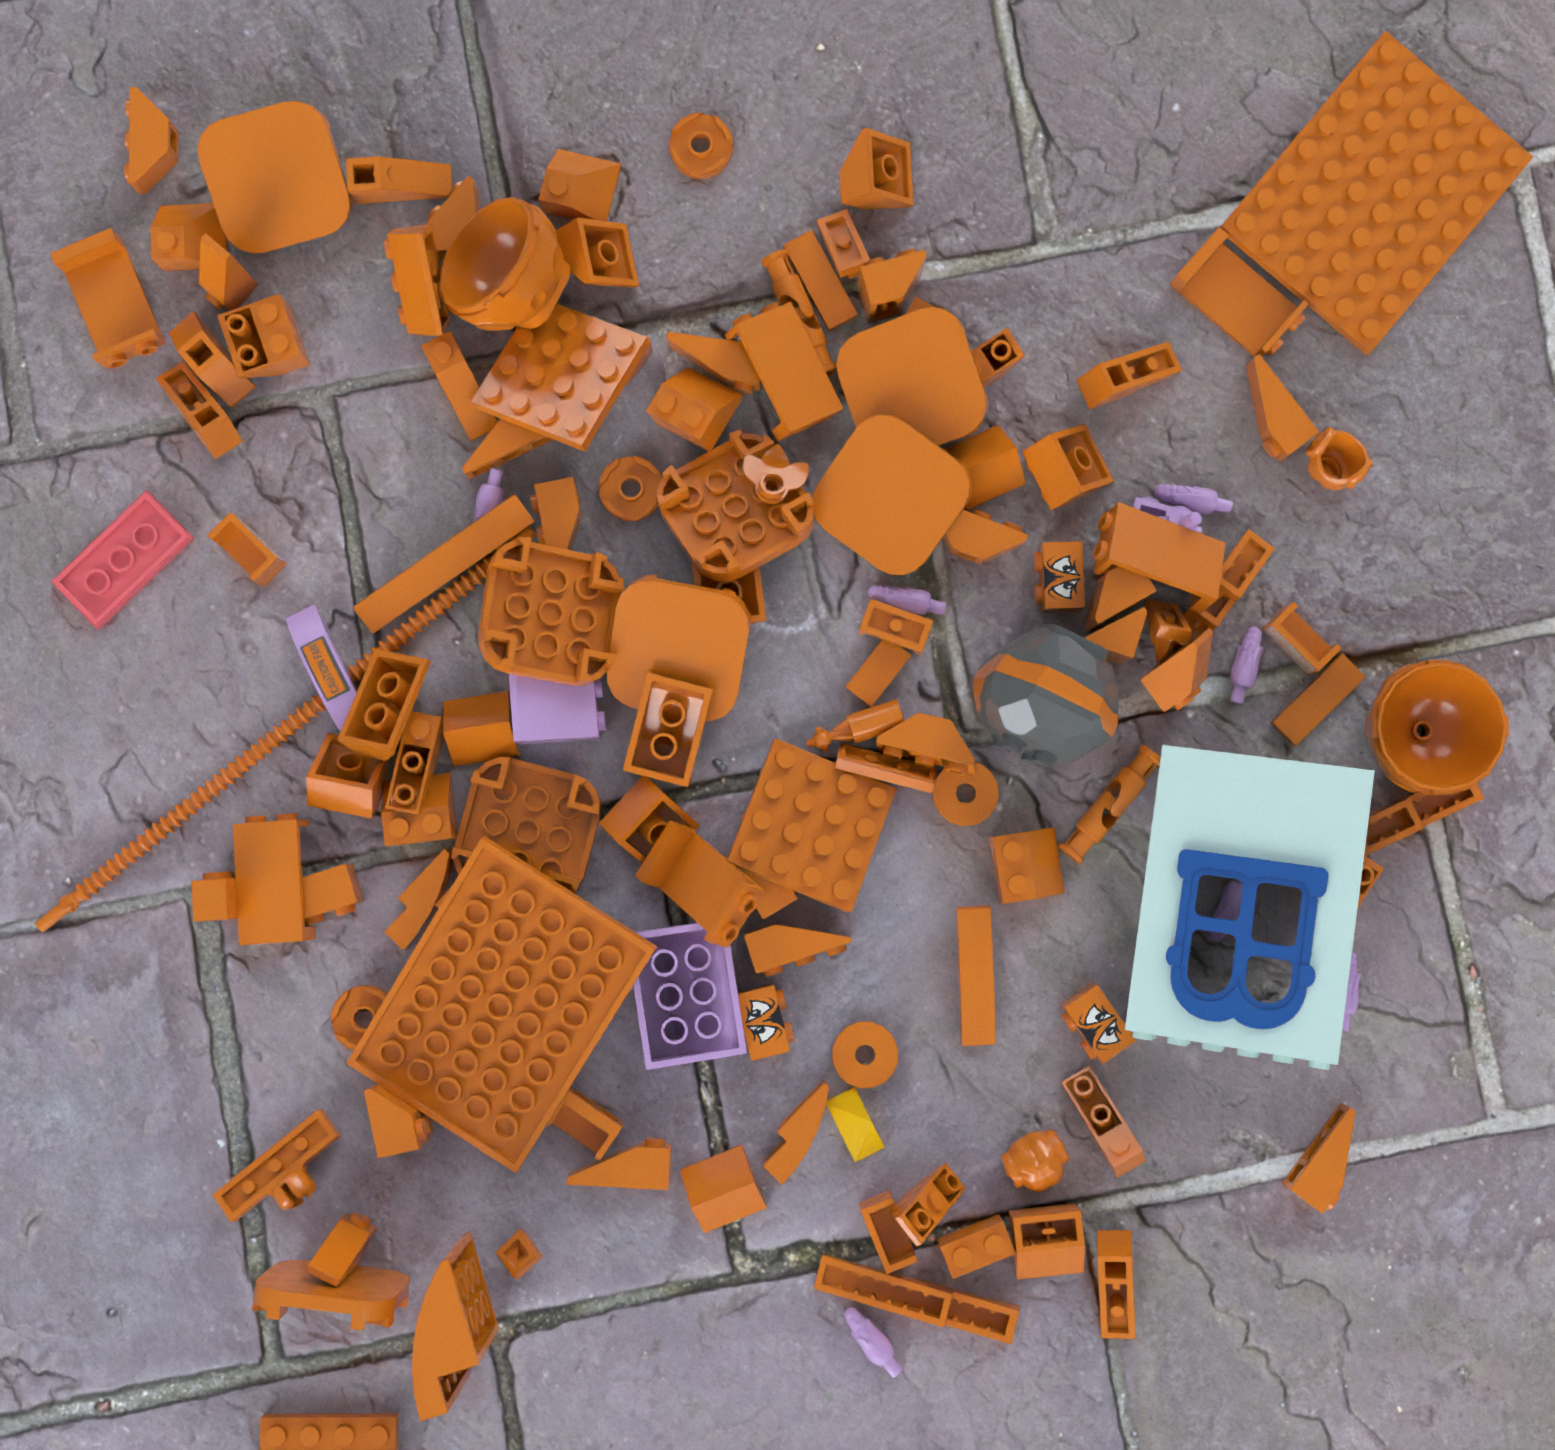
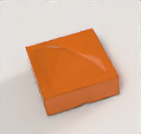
M521 1229L495 1252L512 1277L518 1280L543 1257L527 1233Z

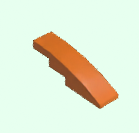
M1250 529L1243 534L1223 560L1218 600L1202 613L1189 609L1190 605L1183 613L1192 630L1189 641L1206 629L1210 628L1213 631L1219 626L1231 607L1241 598L1275 550L1273 546ZM1177 642L1175 647L1179 649L1186 643Z
M990 905L956 907L962 1046L995 1045Z

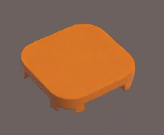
M302 101L281 102L220 119L208 125L201 134L197 148L199 163L221 228L227 239L238 249L249 253H265L333 234L341 230L349 220L354 201L347 190V181L329 128L331 125L327 117L313 105Z
M937 307L922 308L861 331L847 339L839 350L836 365L838 377L856 428L865 419L875 415H894L905 420L906 423L938 446L968 437L978 431L977 429L985 420L989 407L988 394L985 392L965 333L966 330L957 317L945 309Z
M875 415L865 419L854 430L817 484L812 496L816 521L825 531L877 569L890 575H905L918 570L928 561V558L965 506L968 505L972 496V481L967 470L968 468L960 459L953 457L906 423L905 420L894 415Z
M741 429L729 433L730 440L714 448L711 452L703 454L676 470L673 465L662 472L663 478L657 487L656 499L662 518L695 568L704 577L714 581L729 582L745 576L801 544L808 538L814 527V503L810 493H806L802 487L788 492L786 498L776 504L766 503L757 496L755 485L743 473L745 455H753L761 459L764 453L774 446V441L766 434L762 437L757 434L742 433ZM772 486L766 487V489L769 491H777L776 488Z
M518 537L516 540L504 544L491 558L487 569L478 631L479 649L484 659L494 669L522 677L569 686H586L597 681L612 667L616 654L609 653L616 605L620 593L624 591V579L620 578L616 568L607 560L608 556L599 552L591 555L531 542V537Z
M645 575L631 582L621 593L614 616L609 653L616 654L612 667L607 670V684L613 696L622 704L638 709L647 673L649 672L713 689L706 721H714L724 717L734 707L741 689L740 685L749 632L752 626L751 613H749L745 603L736 595V592L725 587L723 590L660 579L658 575Z
M498 757L486 761L480 768L474 771L470 779L472 783L455 846H452L451 859H453L458 874H460L479 840L485 836L576 894L586 875L601 818L602 801L598 790L589 780L576 774L511 757Z
M311 1260L280 1261L257 1278L252 1311H267L266 1318L280 1320L288 1312V1307L351 1314L350 1329L364 1330L365 1323L382 1325L388 1328L393 1325L396 1308H407L410 1277L394 1270L357 1266L336 1287L305 1271Z

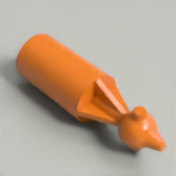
M894 699L846 715V718L829 732L822 729V727H817L812 738L806 741L807 747H817L825 752L832 741L854 742L856 744L877 737L904 721L898 701Z

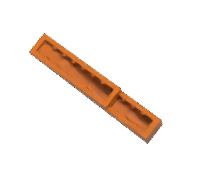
M513 493L352 608L373 634L535 521L515 493Z
M1475 784L1466 791L1452 795H1430L1413 792L1369 813L1364 856L1484 799L1478 785Z
M825 1254L821 1257L814 1289L943 1328L947 1325L1010 1345L1012 1344L1020 1311L1019 1305L893 1272L886 1274L885 1270Z

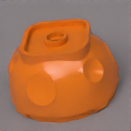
M514 197L497 199L479 209L461 227L448 247L440 268L439 298L443 300L448 310L479 329L498 331L510 330L515 326L533 329L544 323L552 313L568 282L570 265L563 259L554 226L540 208Z
M1426 660L1405 665L1382 682L1381 688L1373 699L1366 716L1365 735L1377 764L1383 770L1384 775L1394 784L1410 792H1421L1430 795H1452L1468 790L1490 774L1503 753L1506 738L1509 737V717L1505 715L1500 698L1485 678L1460 663L1450 660ZM1419 725L1425 728V734L1422 737L1417 733Z

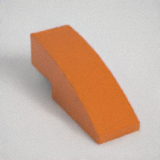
M443 849L398 897L407 908L384 933L403 951L410 949L425 931L438 909L435 904L445 894L453 865V859H451L452 851L450 849Z
M824 1079L777 1126V1133L784 1139L763 1160V1167L781 1185L796 1170L809 1150L819 1129L829 1091V1085Z

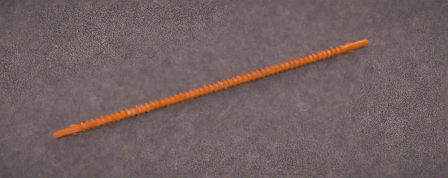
M528 526L509 542L516 540L518 537H531L532 540L537 535ZM503 545L497 547L489 558L483 557L484 562L482 564L477 562L474 570L468 569L469 574L467 576L462 574L460 576L461 581H453L454 586L452 588L447 586L445 588L446 593H438L439 598L437 600L432 598L431 605H423L424 610L422 612L417 610L415 618L408 617L409 622L407 624L401 623L402 628L400 630L393 629L394 634L392 636L386 635L387 640L385 642L378 641L379 646L377 648L371 647L372 652L370 654L363 653L364 658L362 660L356 659L357 664L355 666L349 665L347 672L354 686H356L355 681H362V676L365 674L375 649L388 652L400 651L399 646L401 644L408 645L407 640L409 638L415 639L414 634L416 632L423 633L422 628L424 626L430 627L429 622L431 620L437 621V615H445L444 610L446 608L452 609V603H460L459 598L461 596L467 597L466 592L468 590L475 591L474 586L476 584L482 585L481 580L487 576V569L491 558ZM311 695V701H304L303 708L296 707V713L294 715L289 713L288 720L281 719V725L279 727L274 725L273 732L266 731V737L264 739L259 737L258 744L251 743L249 751L244 749L242 757L235 756L236 761L234 763L228 762L227 769L220 768L221 773L219 775L213 774L212 781L205 780V786H198L197 793L190 792V799L183 798L182 805L175 804V811L168 810L166 818L161 816L159 818L160 823L153 822L151 830L147 828L144 830L145 835H137L136 842L129 841V848L122 847L121 854L114 853V860L107 859L106 866L100 865L98 867L99 872L92 871L91 878L85 877L83 879L84 884H76V890L60 897V902L35 922L36 927L41 932H45L67 913H74L83 900H91L92 893H99V887L106 888L107 881L113 882L114 875L120 876L122 869L128 870L130 862L133 864L137 863V857H144L145 850L152 851L153 844L159 845L160 838L167 839V832L174 833L175 826L182 827V820L189 821V815L191 813L196 815L198 812L197 808L204 809L206 801L209 803L213 801L212 796H220L219 791L221 789L227 790L228 783L235 784V778H242L243 771L250 772V766H257L258 759L265 760V754H272L273 747L280 748V742L282 740L287 742L288 735L295 736V730L297 728L302 730L303 723L309 724L310 717L317 718L319 710L325 711V705L320 695Z

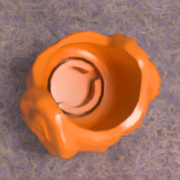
M1325 427L1322 432L1315 436L1305 450L1306 456L1310 458L1308 463L1310 477L1328 490H1341L1345 487L1353 489L1357 483L1365 479L1370 468L1373 466V461L1359 440L1348 432L1334 430L1332 427Z
M1048 1129L1047 1131H1034L1019 1138L1011 1144L1006 1153L1001 1155V1160L1006 1175L1012 1179L1016 1188L1025 1186L1033 1192H1043L1060 1182L1064 1174V1164L1069 1161L1070 1157L1065 1150L1064 1143L1053 1129Z

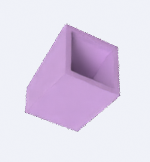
M509 674L514 742L521 745L601 739V731H606L605 711H599L598 698H604L602 678L586 686H569Z

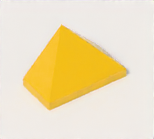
M855 1086L827 1100L826 1105L855 1162L885 1148Z

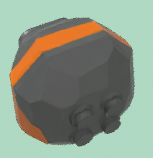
M1054 624L1037 626L1036 629L1029 631L987 658L978 668L974 677L973 695L978 715L983 725L991 734V738L994 739L991 745L1008 753L1011 751L1023 753L1021 757L1023 761L1037 767L1042 765L1050 768L1051 764L1063 765L1073 763L1110 740L1118 725L1119 698L1114 670L1106 661L1109 651L1065 628Z

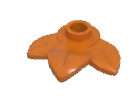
M775 444L764 453L761 459L753 455H745L743 473L755 485V492L762 501L776 504L783 501L788 492L800 489L805 484L809 473V464L804 462L790 464L782 447L779 444ZM772 486L776 488L777 491H769L766 489V487Z

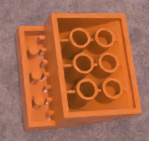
M471 1231L462 1235L439 1264L425 1293L418 1315L413 1342L412 1378L419 1421L448 1413L471 1374L469 1368L479 1365L500 1329Z

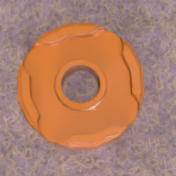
M692 113L683 117L674 125L669 138V154L674 166L682 174L694 179H708L720 174L728 166L733 155V138L728 126L719 117L712 114L710 116L703 115V113ZM697 139H705L710 143V147L707 151L699 153L693 150L692 144Z
M639 456L621 457L613 460L604 469L599 479V496L604 508L613 517L622 521L638 522L649 518L658 509L656 494L657 487L662 479L660 472L650 461ZM633 480L640 484V492L636 496L627 497L622 493V487L627 481Z
M976 762L977 769L975 774L967 772L965 776L950 773L947 771V767H945L935 778L932 791L933 804L940 816L949 823L959 826L977 825L988 819L996 809L999 798L998 783L991 771L982 764ZM962 784H968L974 789V798L969 803L959 801L956 796L957 788Z
M373 985L355 986L343 992L334 1003L331 1012V1024L337 1040L347 1049L354 1050L367 1029L357 1023V1013L361 1009H367L374 1018L388 994L384 989Z
M858 1021L847 1025L836 1036L832 1046V1062L837 1074L847 1084L857 1088H874L885 1083L894 1073L898 1063V1047L893 1035L884 1026L873 1021ZM862 1045L871 1046L875 1052L873 1060L867 1064L858 1062L855 1057L856 1050Z

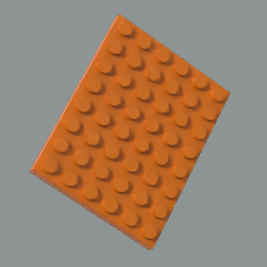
M1385 30L1220 228L1229 235V240L1301 301L1305 300L1309 303V308L1363 354L1368 355L1531 161L1533 156Z
M484 836L479 840L346 1064L517 1173L658 946Z

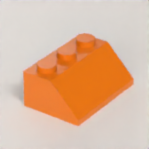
M432 224L392 229L387 233L388 239H384V248L387 258L393 260L395 272L391 273V281L394 292H399L402 305H398L401 325H406L408 334L443 335L451 320L449 310L443 300L439 298L440 264Z
M375 649L337 741L361 756L383 761L393 756L431 661L425 658Z

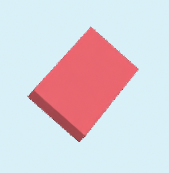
M146 490L51 582L95 628L101 629L195 538Z

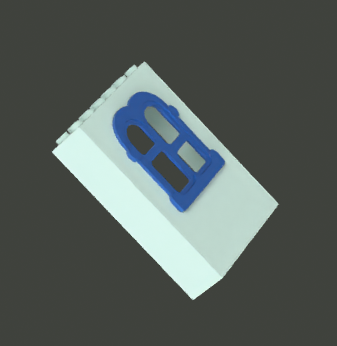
M1162 745L1125 1030L1133 1031V1038L1153 1041L1157 1035L1167 1037L1168 1044L1188 1046L1191 1041L1202 1043V1049L1215 1052H1223L1225 1047L1237 1048V1055L1258 1058L1260 1052L1273 1054L1272 1061L1294 1064L1295 1058L1309 1060L1308 1067L1330 1070V1064L1338 1065L1375 770ZM1212 875L1233 878L1242 882L1243 890L1240 913L1237 919L1226 920L1197 914L1196 900L1201 876ZM1262 883L1296 887L1302 892L1295 944L1292 946L1262 943L1252 938L1257 888ZM1196 930L1231 934L1236 939L1232 975L1229 984L1224 990L1216 994H1205L1198 991L1192 986L1188 978L1191 939L1193 932ZM1261 956L1287 960L1292 964L1290 988L1282 1000L1275 1003H1263L1250 995L1246 987L1247 964L1250 957Z

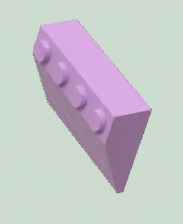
M698 923L637 931V934L658 946L633 985L646 1070L747 1054L731 947L727 948L707 942L704 939L707 931Z

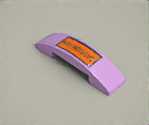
M314 604L285 620L304 666L325 707L341 732L357 691L329 636L331 633L317 605Z

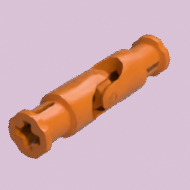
M787 250L775 251L761 260L763 268H767L772 279V290L779 306L789 302L792 303L829 377L837 372V365L833 363L827 350L828 341L814 314L799 276L794 274L787 259L789 257Z
M1142 744L1138 748L1139 753L1131 763L1120 769L1103 793L1075 824L1076 830L1067 841L1059 844L1058 848L1078 865L1083 863V857L1094 843H1100L1127 807L1132 804L1146 787V780L1153 771L1160 767L1161 757L1147 746ZM1103 810H1106L1108 813L1102 817Z

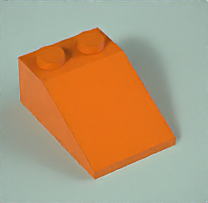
M648 672L623 771L689 787L699 753L713 689Z

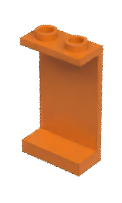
M1218 227L1170 283V286L1250 355L1255 357L1260 354L1263 357L1267 353L1269 356H1272L1285 342L1280 338L1287 329L1293 332L1306 318L1302 312L1309 303L1303 300L1296 307L1223 244L1229 235Z
M112 228L50 253L55 266L66 275L97 350L96 353L92 354L94 361L104 368H119L125 365L128 359L137 355H150L157 351L158 346L166 344L124 241Z
M777 302L769 304L760 310L761 314L754 317L750 313L744 314L732 322L734 326L725 334L727 341L740 337L781 420V423L772 430L777 442L825 422L844 409L791 302L781 306Z
M1120 502L1109 512L1102 514L1098 523V531H1101L1100 538L1093 552V559H1096L1095 574L1101 575L1111 564L1120 566L1191 593L1189 609L1202 613L1218 600L1225 542Z
M297 813L277 814V821L266 822L265 816L245 817V823L233 824L239 945L297 942L316 939L315 926L305 927L299 830V827L310 826V819H297Z
M669 820L635 874V877L642 883L660 888L707 931L704 937L707 942L727 948L737 938L741 927L750 913L755 910L760 897L764 893L760 886L734 864L728 862L725 856L691 827Z

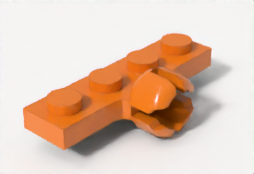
M318 1109L212 1195L230 1222L239 1220L269 1195L275 1199L281 1209H293L304 1202L303 1196L307 1195L309 1198L316 1189V1183L307 1171L308 1164L339 1139L341 1134L325 1111Z

